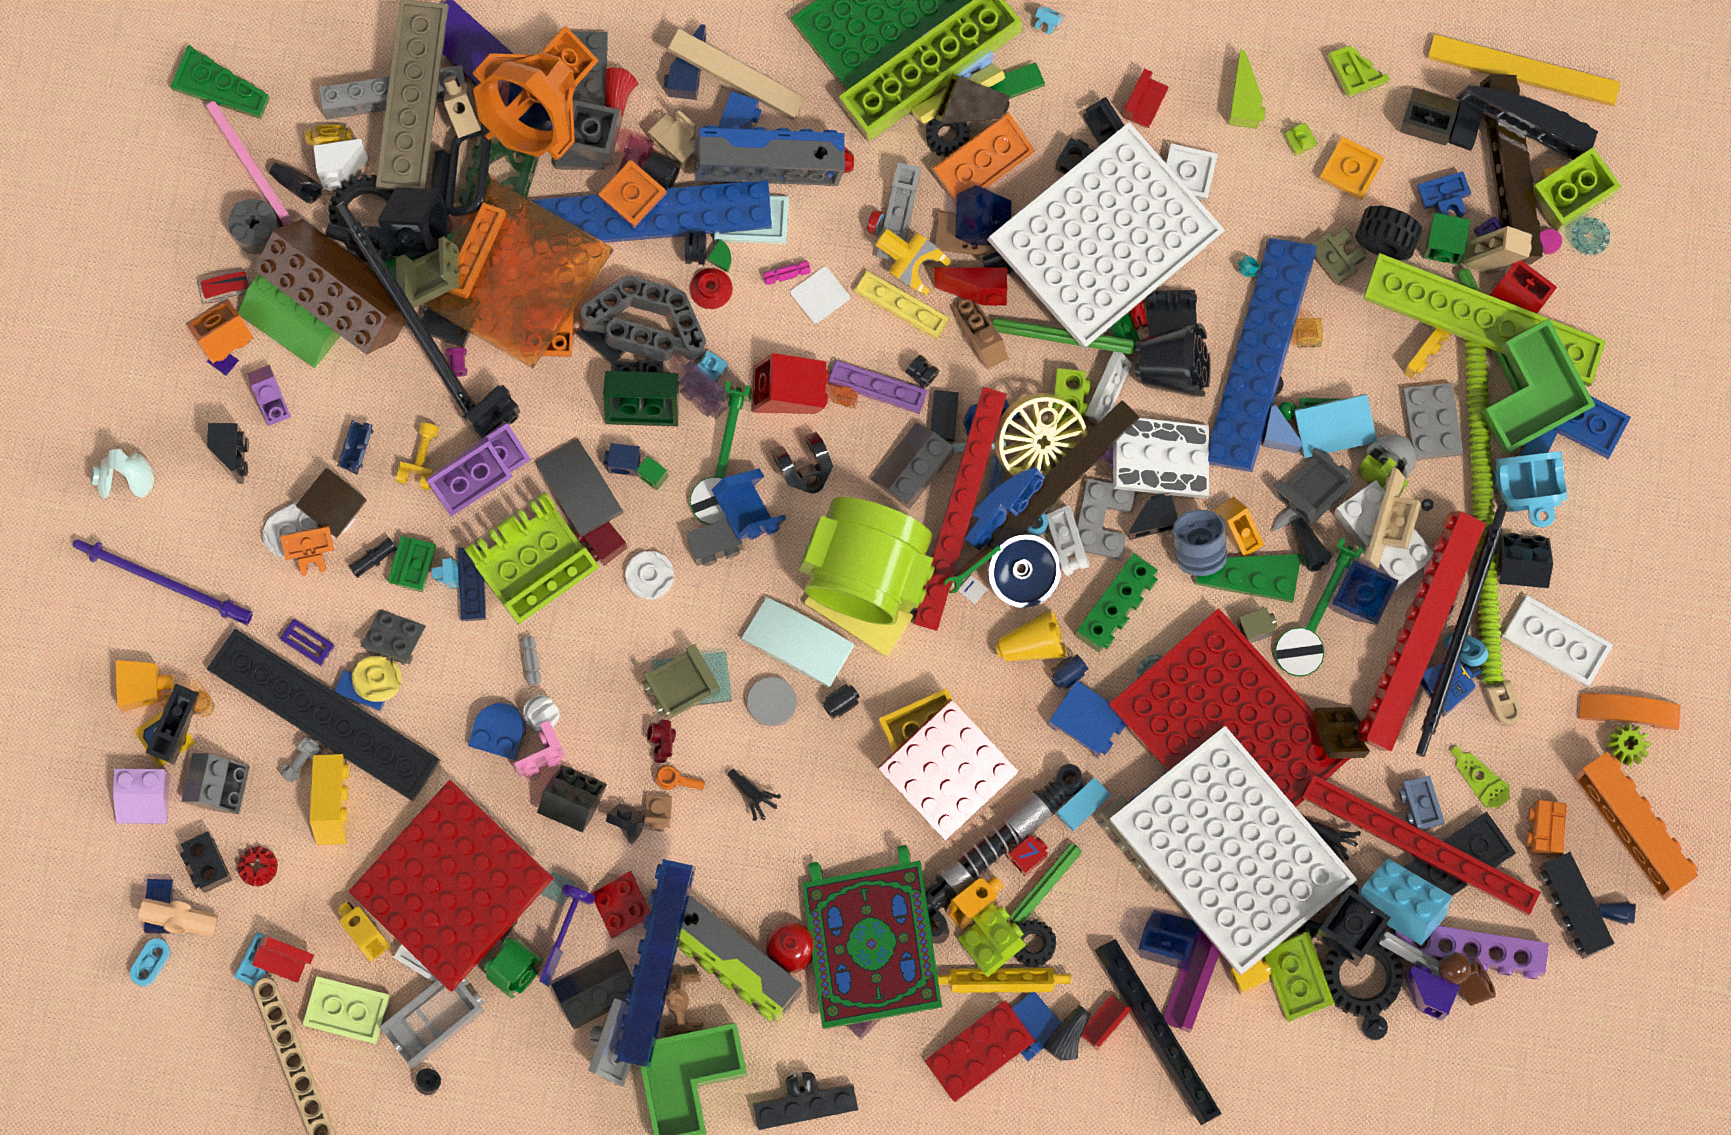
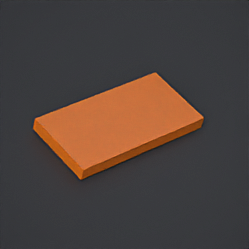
M1006 112L1001 119L995 120L931 169L957 207L961 208L1033 154L1035 150L1011 114Z

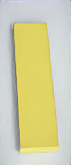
M992 63L972 74L968 80L991 87L1002 81L1005 76L1003 71ZM945 90L912 108L913 115L923 124L934 119Z
M866 270L854 289L856 294L936 340L950 319Z

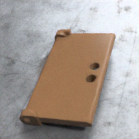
M938 210L935 246L941 251L981 256L997 252V250L987 239L1010 219L1005 218L1004 220L954 214Z

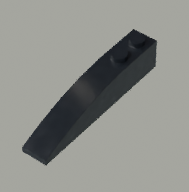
M1468 85L1456 96V99L1571 160L1576 159L1593 148L1598 131L1590 127L1589 124L1578 121L1564 111L1515 93Z

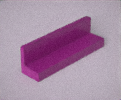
M1199 928L1194 932L1163 1016L1168 1025L1188 1033L1193 1028L1220 951Z

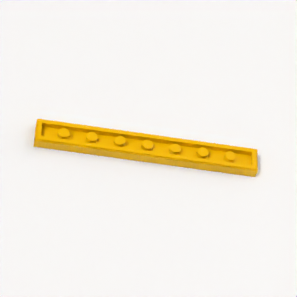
M1436 34L1433 36L1428 55L1430 60L1489 75H1516L1517 82L1613 107L1616 103L1621 83Z

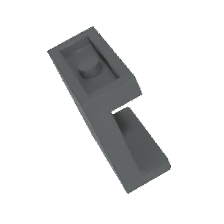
M1316 447L1312 450L1313 458L1288 482L1284 483L1279 480L1273 485L1277 499L1309 525H1313L1353 487L1350 471L1343 465L1338 466L1330 454L1326 451L1321 452Z

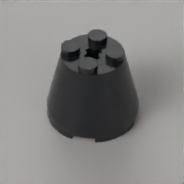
M1202 323L1188 324L1137 340L1136 353L1139 355V363L1135 365L1136 378H1141L1142 385L1147 388L1190 397H1205V391L1203 390L1204 387H1209L1211 358L1207 345L1203 340L1207 339L1204 325Z

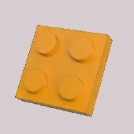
M1342 136L1319 179L1362 201L1385 157Z

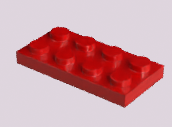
M1004 1000L927 1058L925 1062L951 1099L957 1102L1030 1047L1036 1040L1008 1001Z

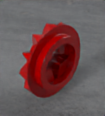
M261 846L249 847L247 851L241 854L237 863L239 876L245 883L251 886L268 884L275 877L278 869L275 855L269 849ZM259 856L260 863L267 867L259 868L255 876L254 869L248 866V864H254Z

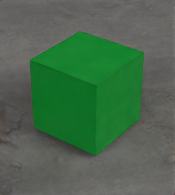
M1434 213L1429 226L1424 258L1459 265L1465 252L1470 220Z

